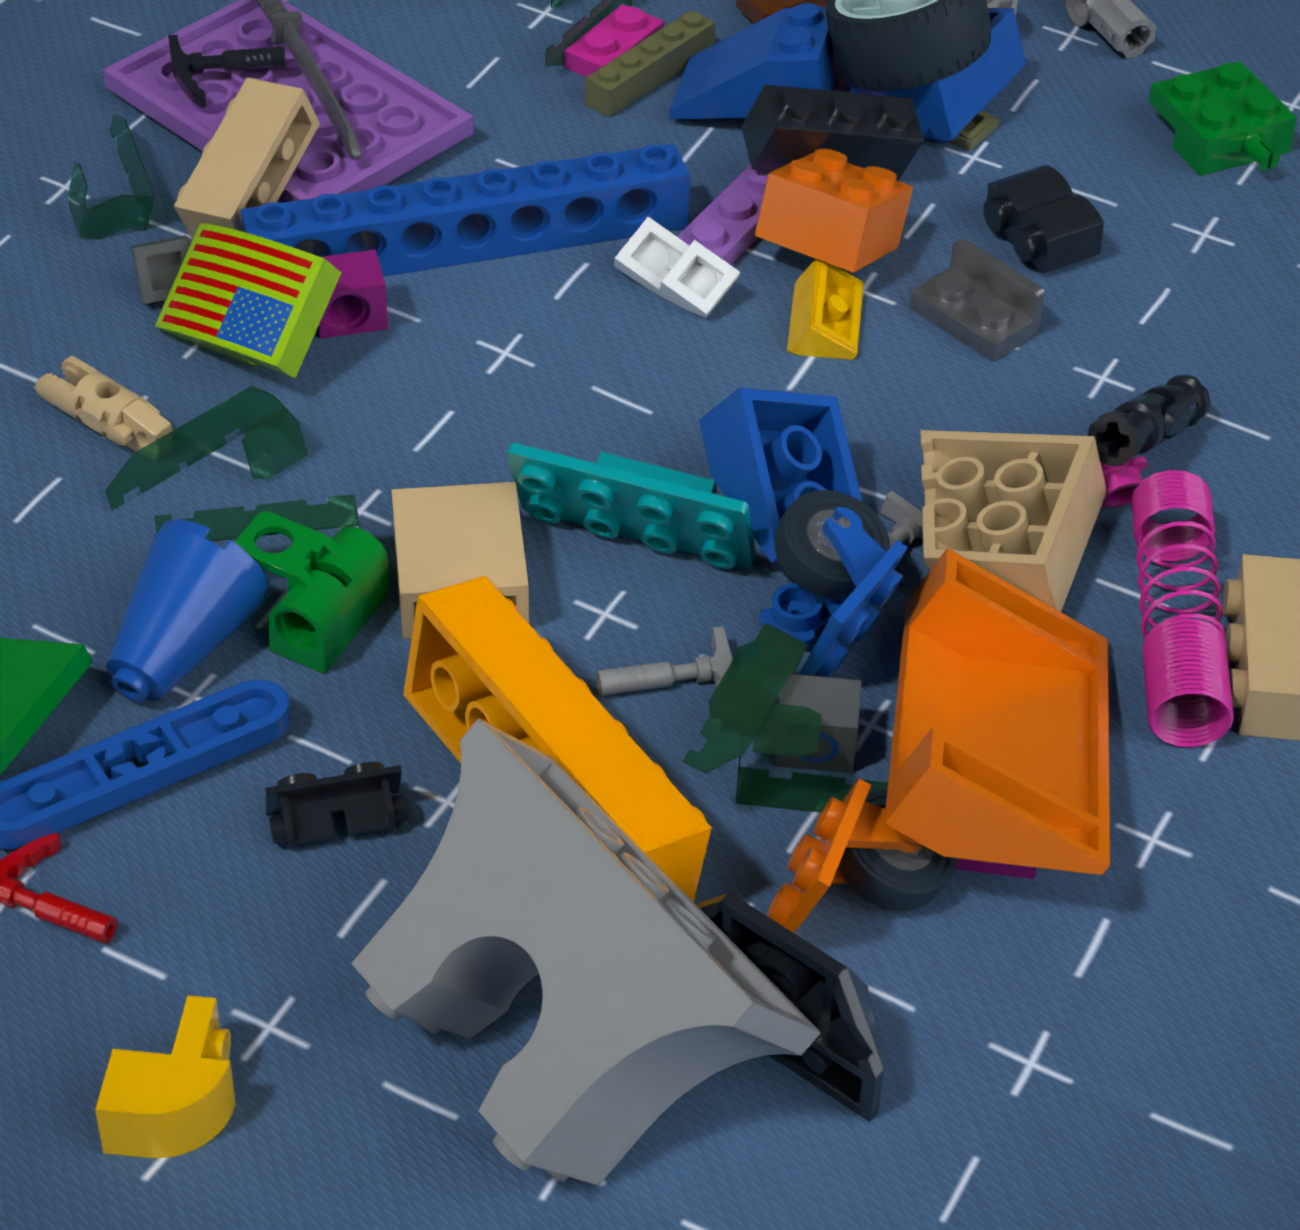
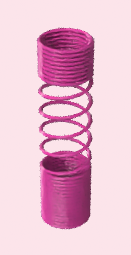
M1167 470L1154 473L1142 480L1133 491L1131 502L1134 539L1137 545L1136 563L1139 569L1137 583L1141 592L1139 607L1143 616L1141 631L1144 637L1142 652L1147 722L1151 732L1161 741L1174 746L1197 747L1207 745L1223 737L1231 728L1234 718L1227 643L1225 641L1226 633L1223 625L1219 623L1222 618L1223 608L1217 599L1221 586L1218 578L1215 576L1219 564L1216 556L1213 554L1216 546L1213 504L1209 486L1199 476L1187 471ZM1171 508L1188 509L1198 513L1187 521L1159 523L1149 519L1155 513ZM1202 552L1204 553V555L1200 559H1197L1191 563L1172 564L1162 562H1178L1182 560L1191 559ZM1142 555H1144V557L1146 558L1144 564L1142 561ZM1208 558H1210L1212 563L1211 572L1193 567L1206 561ZM1151 562L1163 567L1173 568L1161 572L1154 578L1146 571ZM1180 571H1194L1207 576L1203 581L1189 586L1178 587L1159 582L1164 576ZM1144 577L1149 581L1146 586L1144 585ZM1210 580H1212L1215 587L1213 595L1199 590H1192L1207 584ZM1153 584L1163 589L1176 591L1166 594L1156 601L1148 594ZM1195 594L1209 599L1205 604L1188 609H1175L1161 604L1166 599L1178 595ZM1146 600L1151 604L1148 609L1145 606ZM1212 603H1214L1217 610L1215 619L1199 613H1192L1207 608ZM1155 607L1166 612L1180 614L1167 618L1159 624H1156L1150 617ZM1148 623L1153 627L1149 633L1147 630Z

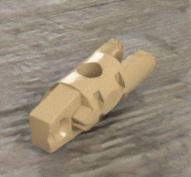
M72 355L61 363L62 374H64L65 380L57 378L52 373H46L35 382L36 386L33 388H35L36 393L41 398L119 446H127L154 460H159L173 448L171 438L173 432L172 425L159 415L160 411L141 396Z

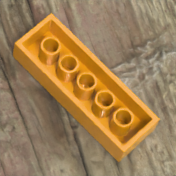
M486 576L418 595L403 695L455 758L461 763L460 740L478 718L551 756L694 902L712 827L707 823L703 813L698 808L692 806L670 782L660 765L653 762L628 735L624 725L609 714L591 694L586 683L573 674L553 651L550 643L538 635L521 616L514 603L510 599L505 598Z

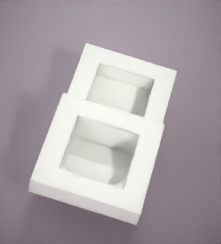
M650 217L646 218L614 260V267L664 299L704 318L710 314L740 275L737 269L696 240L689 246Z

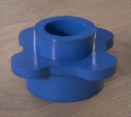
M790 583L781 586L774 592L772 607L763 609L759 613V624L764 630L778 631L783 638L790 640L794 645L805 646L814 641L815 632L822 625L828 624L832 616L822 597L804 590L796 583Z

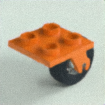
M859 778L843 801L832 796L827 802L813 829V834L817 836L813 837L807 833L802 836L786 867L787 870L794 873L791 886L784 883L780 887L766 916L795 933L831 884H849L862 897L883 908L898 911L918 909L933 901L948 885L954 874L957 858L944 857L922 844L915 845L901 838L894 829L885 825L887 789L869 792L871 784Z

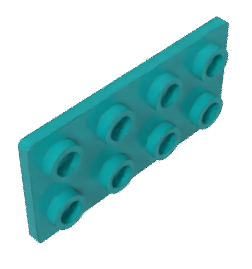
M518 443L510 444L506 456L514 482H516L519 500L522 508L532 517L546 523H558L560 520L583 525L591 533L604 538H616L618 535L640 540L647 547L661 553L670 554L678 550L701 556L705 562L723 569H731L735 565L747 569L753 568L756 560V550L749 504L745 501L718 495L715 480L601 451L597 462L593 463Z

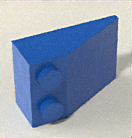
M804 3L792 8H784L691 56L669 109L670 119L746 118L764 85L833 91L840 67L830 40L826 7Z
M738 388L699 419L711 476L726 497L745 501L749 504L753 537L771 563H779L774 547L777 526L787 508L797 498L809 492L829 490L850 495L862 502L836 396ZM822 528L815 529L810 533V540L814 548L816 544H826L834 548L832 542L825 536Z

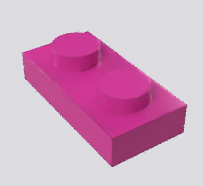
M622 4L564 50V68L587 77L664 28V20L646 14L636 7Z

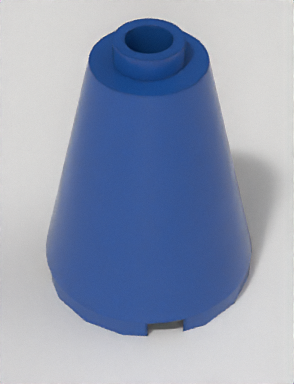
M181 519L165 521L151 542L106 664L108 672L113 677L111 684L114 689L131 701L143 703L146 699L152 701L161 700L263 606L267 598L264 595L270 587L269 579L260 565L242 547L230 539L224 548L205 539L211 529L199 523Z

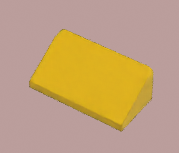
M815 259L794 285L787 351L801 356L853 360L858 352L863 281L837 266Z

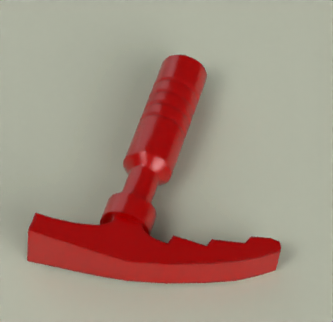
M57 833L33 840L0 860V904L10 908L20 905L33 910L36 918L104 944L111 941L117 929V919L115 917L47 891L42 894L32 892L24 888L23 882L13 879V877L19 878L28 866H35L44 857H52L60 850V836Z

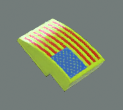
M200 222L154 327L252 366L257 364L295 379L342 272L326 259L250 233Z

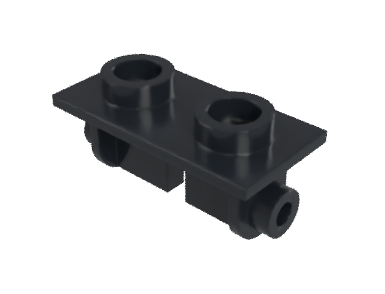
M364 762L348 767L344 770V775L317 779V776L312 773L293 774L280 779L276 783L277 786L265 788L266 816L281 813L279 816L269 817L273 844L286 842L287 848H294L335 840L332 816L344 814L348 838L396 830V823L408 821L404 794L391 796V794L399 793L402 774L401 765L384 768L380 762Z

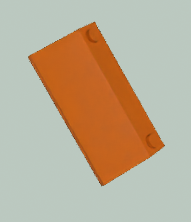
M947 548L906 602L884 824L894 829L907 842L915 845L922 844L944 857L1103 875L1110 867L1108 639Z

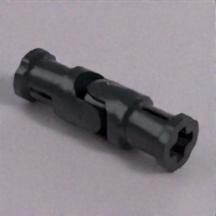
M1187 374L1176 375L1166 385L1155 386L1140 396L1116 407L1114 411L1100 415L1097 421L1090 425L1088 436L1095 437L1100 462L1112 467L1123 466L1136 454H1144L1163 443L1165 439H1170L1181 433L1186 427L1197 424L1209 412L1211 403L1209 391L1194 376ZM1197 404L1196 407L1190 409V406Z

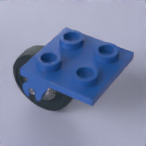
M819 490L800 496L787 508L777 526L774 547L779 564L788 577L804 590L822 597L832 616L798 675L832 677L850 651L843 645L849 646L853 640L860 643L881 615V612L873 607V605L876 604L878 607H882L902 580L903 576L896 572L895 568L908 547L897 540L890 548L889 535L883 522L870 507L860 500L837 491Z

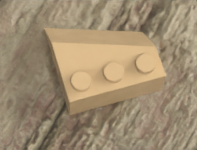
M920 430L924 465H921L925 499V506L922 507L923 552L926 567L931 570L948 548L1061 612L1107 492L1095 437Z

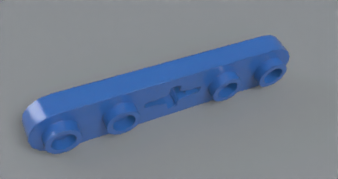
M253 679L241 682L1 781L0 849L20 848L43 836L61 832L274 742L282 737L290 727V702L286 691L277 683L268 680ZM136 757L141 763L147 762L148 764L137 768L132 762L126 763L125 761Z

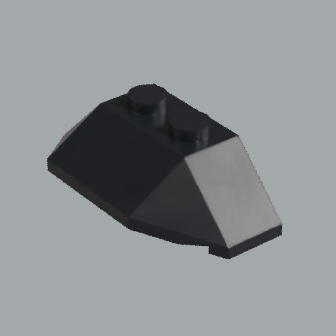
M730 892L696 904L821 1032L802 1055L776 1054L769 1056L870 1122L879 1111L884 1066L868 985L848 967Z

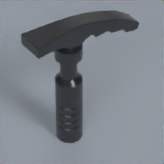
M168 35L173 75L186 96L200 108L207 106L206 94L203 89H199L196 80H192V73L202 74L204 73L203 69L222 68L226 72L286 68L284 46L224 50L221 55L202 56V52L185 54L180 47L178 35Z

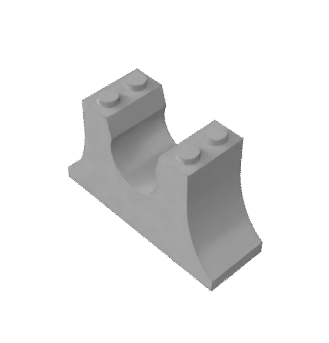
M479 718L460 740L461 775L458 793L446 831L434 856L409 895L351 963L370 985L365 991L367 998L386 1016L399 1020L404 1015L414 1019L420 1026L433 1034H438L443 1029L471 1039L506 1013L520 989L532 978L540 975L543 999L540 1017L534 1033L524 1048L514 1058L503 1064L478 1112L497 1132V1135L492 1140L493 1144L509 1162L522 1170H528L530 1166L544 1169L551 1176L563 1182L568 1177L599 1186L653 1122L678 1098L713 1074L748 1059L776 1054L802 1055L821 1033L551 756Z

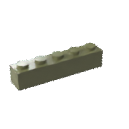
M692 10L688 11L585 78V105L608 118L612 117L685 69L691 56L713 46L715 22L702 16L700 13Z

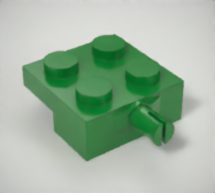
M1241 61L1226 63L1219 67L1191 74H1182L1172 79L1151 84L1148 101L1175 129L1172 147L1199 176L1256 162L1263 171H1267V167L1271 170L1278 164L1280 155L1290 153L1297 117Z

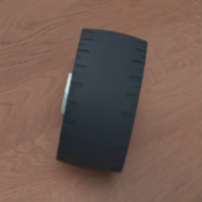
M986 0L826 1L827 26L836 60L847 83L858 89L897 91L945 79L976 62L979 57L983 56V53L987 51V48L990 46L989 44H991L990 17Z

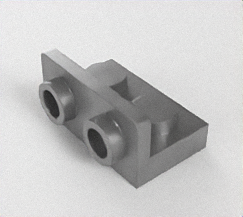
M961 238L952 245L950 267L911 291L910 309L991 362H995L1039 333L1045 292L1040 285L965 238Z

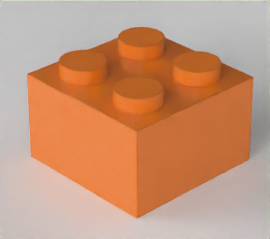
M817 149L815 152L798 160H793L791 163L768 174L755 236L854 273L898 249L914 186L897 181V175L890 170L873 166L863 169L847 163V157L840 152L829 149Z

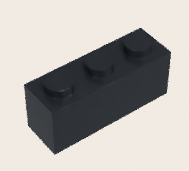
M764 85L741 126L752 170L774 171L791 163L793 160H798L815 152L817 149H829L844 154L847 157V163L863 169L873 166L890 170L897 175L896 180L899 181L924 141L912 98Z

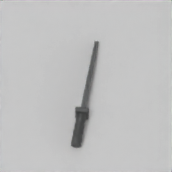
M255 0L273 26L271 41L274 45L286 44L321 102L350 159H360L361 152L352 127L325 77L301 39V13L299 11L288 12L280 0Z

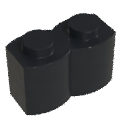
M1042 165L988 183L987 201H985L983 206L984 218L988 227L993 232H998L1006 241L1013 243L1017 256L1036 271L1046 273L1101 254L1104 228L1102 217L1090 201L1079 194L1073 193L1065 178L1053 167Z

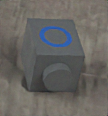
M782 673L780 700L767 699L763 738L776 739L774 766L853 773L861 680Z

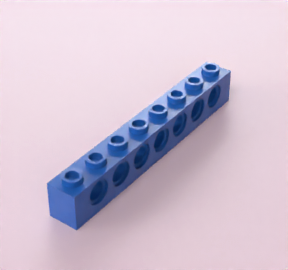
M675 143L667 145L653 144L634 150L614 153L601 152L587 157L561 161H542L535 165L502 170L488 169L481 173L456 177H435L423 182L396 186L382 185L370 190L337 195L323 194L316 198L284 203H265L258 207L240 209L242 232L263 237L319 257L375 250L383 277L631 238L647 217H650L668 231L685 229L688 226L690 174Z

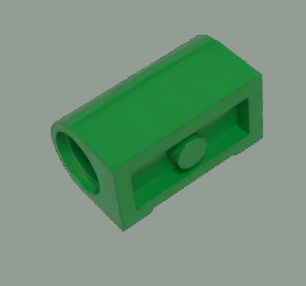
M263 511L252 520L234 541L261 568L288 579V591L270 612V651L320 673L326 674L389 594V559L387 552L372 534L361 528L352 526L342 527L331 538L326 534L272 512ZM268 533L284 534L292 541L288 549L279 553L264 552L255 543L258 538Z

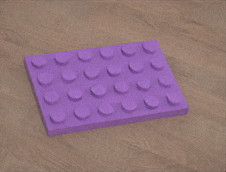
M238 0L171 34L178 35L180 47L185 54L202 52V56L221 55L224 50L284 46L286 68L226 72L222 68L203 69L204 73L202 74L192 73V80H196L199 89H203L206 94L207 106L205 108H200L193 103L178 85L172 71L168 36L103 69L104 84L107 89L201 151H203L207 142L213 138L226 115L230 101L236 97L247 77L304 89L320 125L278 199L280 203L316 198L323 194L337 195L370 190L377 186L385 185L474 134V116L284 0L280 1L288 12L299 11L302 15L300 23L301 39L325 77L352 127L359 144L360 159H350L321 102L286 44L274 45L271 41L273 26L255 0Z

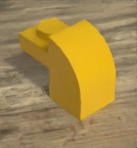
M187 995L172 1054L112 1049L95 1108L103 1154L142 1158L175 1157L205 1145L226 1126L236 1105L231 1063L229 1060L231 1033L229 1029L220 1028L216 998Z

